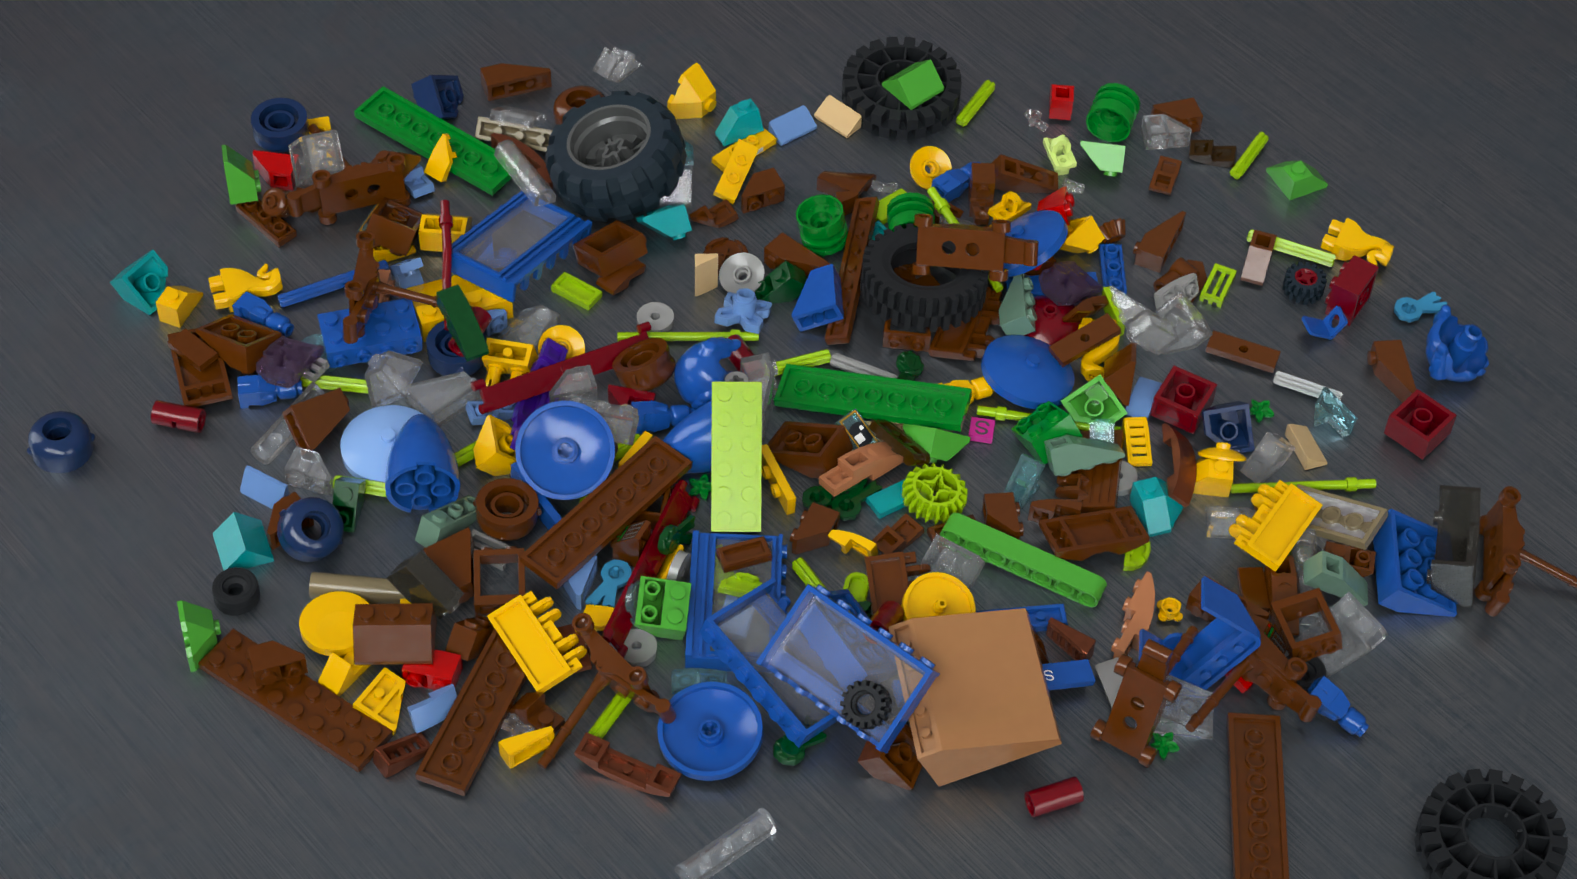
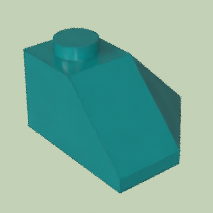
M752 99L743 100L738 104L730 106L719 124L715 135L723 147L737 142L738 139L742 140L749 135L764 131L759 109Z
M685 204L667 205L648 212L647 216L640 215L636 217L638 223L664 237H672L673 240L686 237V232L692 231Z
M153 249L121 271L110 281V284L124 301L151 315L157 310L156 301L165 290L168 267Z
M1158 477L1133 482L1129 500L1149 537L1171 532L1175 521L1184 507L1169 497L1167 482Z

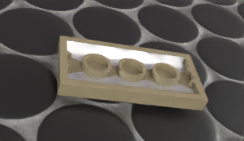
M1297 485L1303 492L1323 504L1304 533L1366 550L1388 517V511L1385 508L1303 485Z

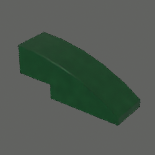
M459 284L436 292L437 306L446 319L447 329L466 361L468 362L489 354V349L480 326Z

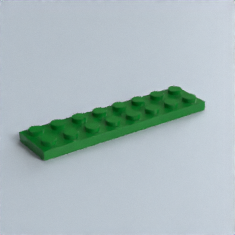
M384 86L354 111L355 118L427 159L430 158L442 134H449L452 152H455L457 158L452 159L453 163L450 172L492 196L521 170V163L443 119L436 117Z
M786 364L774 398V404L778 407L844 416L856 410L860 417L865 419L887 420L894 423L961 432L971 401L972 389ZM856 413L851 415V417H858Z

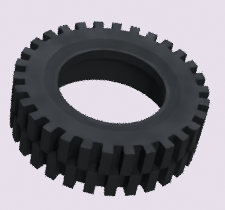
M913 223L906 224V229H903L901 225L895 226L894 232L888 228L884 230V235L879 233L875 236V240L871 239L869 241L868 247H865L863 254L860 292H862V299L866 300V306L868 308L872 307V312L875 315L881 313L882 320L887 321L891 318L892 325L898 326L899 323H903L904 329L910 330L911 326H917V331L923 332L924 327H929L930 332H936L937 327L940 326L945 331L949 330L950 324L954 328L961 326V321L966 324L970 321L971 317L975 318L978 315V310H982L986 298L989 270L942 267L954 273L957 277L946 284L938 286L912 284L900 278L893 271L896 267L916 262L918 227H914ZM952 241L943 243L942 247L946 253H953L955 251V244Z

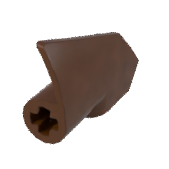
M1180 257L1172 264L1167 273L1154 282V290L1157 292L1168 283L1185 275L1195 273L1197 274L1200 293L1207 281L1203 262L1189 259L1186 261L1183 257ZM1198 294L1186 305L1177 303L1175 307L1187 311Z

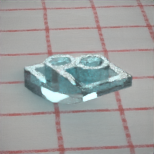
M684 668L674 669L671 672L672 694L674 695L684 688L702 682H721L727 684L726 671Z

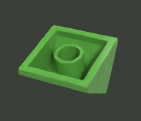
M931 59L914 63L882 82V86L910 110L944 91L942 81Z

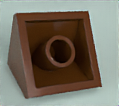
M1130 343L1104 362V381L1123 405L1129 406L1136 366L1137 343Z

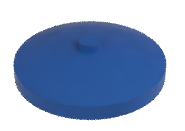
M1041 210L1025 214L1011 221V232L1006 233V236L1025 240H1037L1039 245L1037 266L1004 263V269L1008 270V277L1026 273L1040 266L1061 248L1068 235V226L1060 213L1052 210Z
M1008 335L997 338L987 346L981 360V370L989 386L1004 399L1025 408L1036 409L1039 405L1048 401L1059 406L1062 404L1061 400L1070 395L1075 383L1071 365L1068 364L1062 367L1049 352V346L1051 345L1029 336Z
M556 401L538 408L525 420L517 436L515 455L521 475L534 490L556 500H575L589 495L607 479L614 464L615 442L608 424L594 409L579 402Z
M702 682L684 688L669 700L676 713V719L672 723L666 724L659 717L657 734L664 758L676 771L696 780L715 781L739 773L753 761L762 744L763 724L757 705L748 694L730 684Z

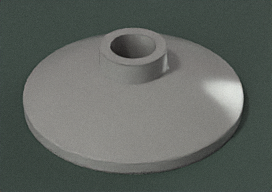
M737 253L730 256L724 261L719 271V280L723 289L726 292L736 293L741 288L751 289L755 292L761 286V283L759 284L758 282L763 281L765 277V270L761 260L750 253ZM747 275L746 279L740 280L741 276Z

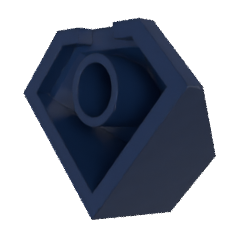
M429 75L411 84L413 96L418 106L440 119H454L457 117L459 112L457 110L458 104L464 98L458 75Z
M1242 401L1223 403L1202 411L1204 434L1215 443H1230V449L1239 453L1255 451L1249 403Z

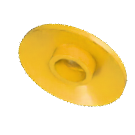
M925 146L918 149L910 160V173L917 185L926 190L932 186L933 179L947 170H952L951 161L947 154L935 146ZM926 166L930 168V173L926 172Z
M556 325L547 329L540 337L538 343V354H540L543 342L549 337L568 349L565 360L585 353V343L582 336L574 328L566 325Z
M1216 442V447L1198 451L1199 456L1217 460L1246 461L1247 459L1243 454L1230 449L1231 444L1225 442Z

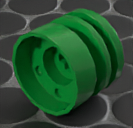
M1108 83L1101 86L1086 117L1088 130L1093 136L1102 141L1111 143L1125 140L1129 136L1134 120L1140 110L1141 103L1138 95L1131 88L1119 83Z
M904 193L896 196L887 205L888 228L894 232L895 226L901 225L903 229H906V224L913 223L914 225L915 214L933 215V224H936L932 200L926 195L919 193Z
M824 194L805 199L796 210V220L802 245L818 256H827L839 252L845 246L848 235L842 203L837 198Z

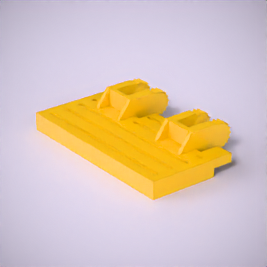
M1281 480L1278 481L1274 488L1267 484L1260 485L1257 490L1258 493L1251 497V502L1258 508L1252 519L1245 514H1239L1235 520L1237 524H1232L1228 530L1230 535L1236 539L1235 545L1275 572L1323 506V504L1292 483L1287 485Z
M530 591L523 596L519 595L487 615V617L536 692L544 693L583 668L579 660L586 655L587 649L581 645L562 656L563 653L579 643V638L576 634H570L565 638L562 637L554 625V622L562 615L558 608H553L539 618H536L550 609L554 601L551 597H545L538 601L533 592Z

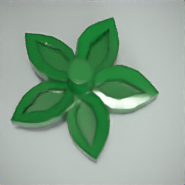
M1253 399L1251 400L1253 408H1250V415H1255L1258 423L1263 420V417H1274V412L1269 408L1270 401L1257 402Z
M707 474L702 475L700 481L693 478L689 479L690 484L693 486L689 493L690 496L700 493V497L707 501L708 492H711V482H708Z
M1173 732L1166 733L1164 737L1158 733H1153L1155 742L1150 744V746L1159 750V755L1163 760L1167 757L1168 752L1174 753L1179 751V746L1173 741Z

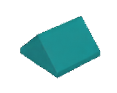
M233 512L212 533L223 571L234 567L247 569L274 561L262 520Z

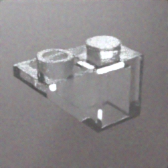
M615 46L613 49L604 47L593 71L609 81L620 83L636 71L642 63L635 59L636 55L628 50L623 51Z
M1166 114L1143 116L1140 132L1146 150L1189 147L1192 134L1190 127Z
M1267 432L1240 472L1255 483H1263L1284 465L1296 447L1279 434Z
M295 447L284 467L286 484L296 488L308 489L317 494L332 496L334 493L332 477L320 454Z

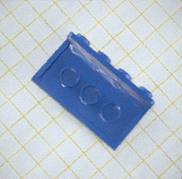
M403 298L378 303V307L372 310L368 322L365 324L364 336L358 338V341L353 344H348L343 340V319L350 315L349 309L317 314L327 361L330 365L329 368L413 354L423 349L422 335L412 300Z

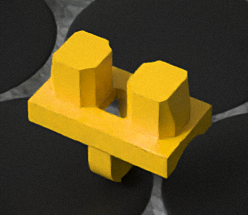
M1009 191L1002 196L1001 202L989 208L988 215L993 217V220L1013 221L1029 211L1032 204L1024 202L1018 194Z

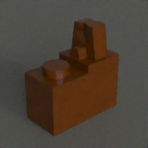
M972 163L968 202L969 217H973L975 225H988L989 217L992 218L988 215V210L994 203V163Z

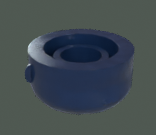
M269 99L260 103L252 112L251 126L253 137L258 146L274 153L291 152L299 148L308 137L307 112L299 102L293 99Z
M444 321L438 323L430 330L426 339L427 354L432 368L437 373L448 378L458 379L471 376L484 365L482 357L467 362L464 357L452 353L448 346L452 335L444 329Z
M67 411L52 412L39 418L31 427L28 435L29 448L27 453L32 456L35 464L44 471L58 474L68 473L80 468L89 460L94 449L93 441L95 440V435L90 432L88 424L79 415ZM59 437H65V438H63V439H61V440H55L56 438H59Z
M317 497L302 498L279 513L280 518L277 524L279 543L284 551L296 560L302 562L319 561L330 555L340 544H343L344 525L342 517L335 506L327 500ZM311 518L319 523L321 526L319 539H309L303 533L301 523L304 519Z

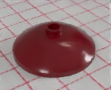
M1041 295L1034 297L1035 305H1033V309L1037 315V320L1035 321L1036 331L1024 336L1036 338L1052 345L1078 330V326L1081 323L1063 322L1062 319L1075 307L1073 304L1056 296Z

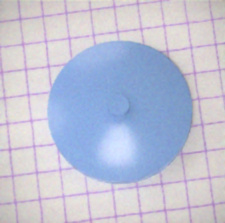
M385 405L369 409L355 417L345 428L340 442L342 460L348 472L355 478L385 482L387 461L397 434L412 416L423 413L406 406Z

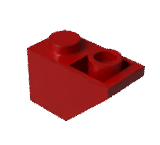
M1050 85L1049 119L1071 120L1074 86Z
M253 150L255 170H258L271 188L293 191L300 173L298 156Z
M1067 186L1062 187L1040 200L1037 211H1056L1062 215L1066 224L1069 225L1070 218L1073 216L1072 207H1075L1073 194L1068 193Z
M436 649L434 650L433 664H404L402 676L406 681L405 684L414 688L422 687L433 691L453 684L456 688L463 670L461 655Z

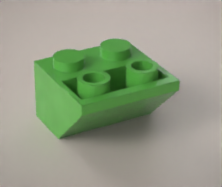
M641 576L634 626L659 638L682 641L687 626L691 583Z

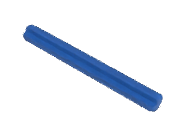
M386 260L378 262L380 264L379 269L389 270ZM355 269L281 293L277 296L278 302L284 308L344 288L348 281L353 280Z

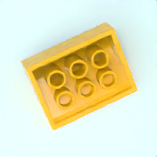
M457 275L451 276L452 286L459 284L470 306L481 307L485 310L505 309L507 319L514 318L513 303ZM442 279L406 289L436 296V292L442 290ZM412 301L422 340L426 342L430 330L438 323L444 321V316L438 307L434 308L431 305Z

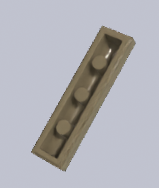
M478 116L475 138L491 141V134L498 133L512 137L533 150L546 152L549 137L553 130Z
M312 572L309 582V596L315 599L329 592L344 591L359 595L369 604H400V599L403 598L412 602L415 585L414 581Z

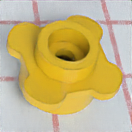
M1172 597L1159 600L1156 605L1159 608L1158 619L1163 622L1167 620L1181 621L1183 618V614L1180 613L1181 602Z

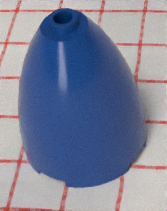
M712 400L687 415L663 439L665 443L692 461V468L687 473L711 472Z
M417 414L412 416L403 425L391 447L386 468L385 490L387 499L398 509L406 512H411L412 509H429V512L457 500L461 486L456 456L446 434L432 418L424 414Z

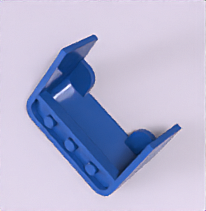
M1206 576L1201 579V609L1213 615L1216 619L1195 636L1193 643L1188 646L1181 656V660L1176 663L1167 676L1169 679L1175 680L1182 684V686L1195 692L1207 690L1259 648L1261 644V633L1239 596ZM1141 629L1139 631V661L1142 656L1143 647L1148 639L1173 651L1181 640L1183 633H1172L1162 640L1152 633Z

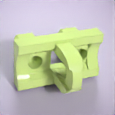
M1065 135L1052 139L1043 138V145L1058 176L1068 174L1070 168L1076 167L1077 162L1071 151V143Z

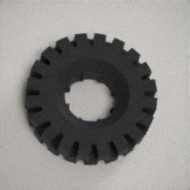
M887 37L886 46H884L880 39L871 41L869 48L863 45L856 50V56L851 55L847 60V67H844L842 81L843 104L862 116V129L872 133L879 127L878 136L889 139L891 132L896 131V140H908V131H911L914 138L919 139L926 137V129L933 135L941 131V125L947 126L952 121L953 115L956 116L959 109L962 82L960 69H956L957 63L952 57L946 59L947 52L940 47L932 51L933 43L922 40L918 47H915L916 38L905 37L903 45H899L898 37ZM931 59L942 81L944 91L910 110L893 94L885 90L881 82L914 63Z
M1480 769L1467 770L1464 778L1458 772L1449 776L1445 784L1440 782L1432 790L1417 821L1415 847L1416 852H1422L1419 861L1424 871L1433 869L1430 879H1556L1565 861L1566 856L1564 855L1568 849V837H1563L1566 831L1562 818H1554L1558 809L1550 799L1543 803L1540 802L1543 792L1532 784L1526 791L1521 789L1524 781L1523 778L1511 774L1509 781L1505 782L1502 781L1503 771L1489 769L1486 778H1483ZM1477 818L1498 820L1513 831L1519 847L1515 848L1513 854L1505 857H1494L1484 854L1471 844L1469 836L1466 835L1465 827H1468L1470 821Z

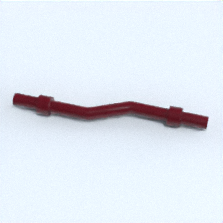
M449 200L440 201L441 215L439 216V227L442 229L443 247L442 290L452 287L451 228L453 227V217L450 215ZM444 318V329L449 331L447 329V321Z

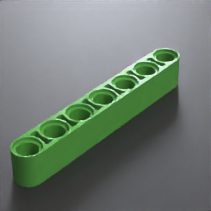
M952 513L940 532L941 539L948 545L1087 607H1096L1107 587L1106 581L1101 576L960 513Z

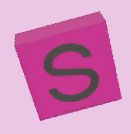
M971 417L968 436L971 437L970 441L992 444L995 420Z

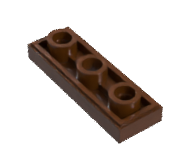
M259 198L258 201L235 205L236 211L277 247L280 248L297 237L296 230L282 218L271 217L263 211Z
M1106 313L1049 346V352L1064 367L1121 334V328Z
M1214 330L1205 351L1271 373L1274 372L1281 351Z

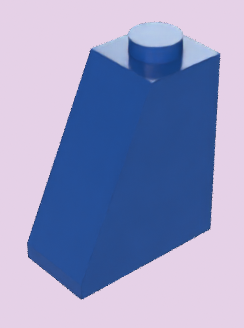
M833 264L813 269L808 275L792 312V318L800 332L844 319L841 278Z

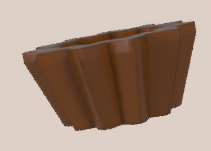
M1113 219L1099 226L1105 237L1102 241L1104 244L1116 243L1125 237V219Z

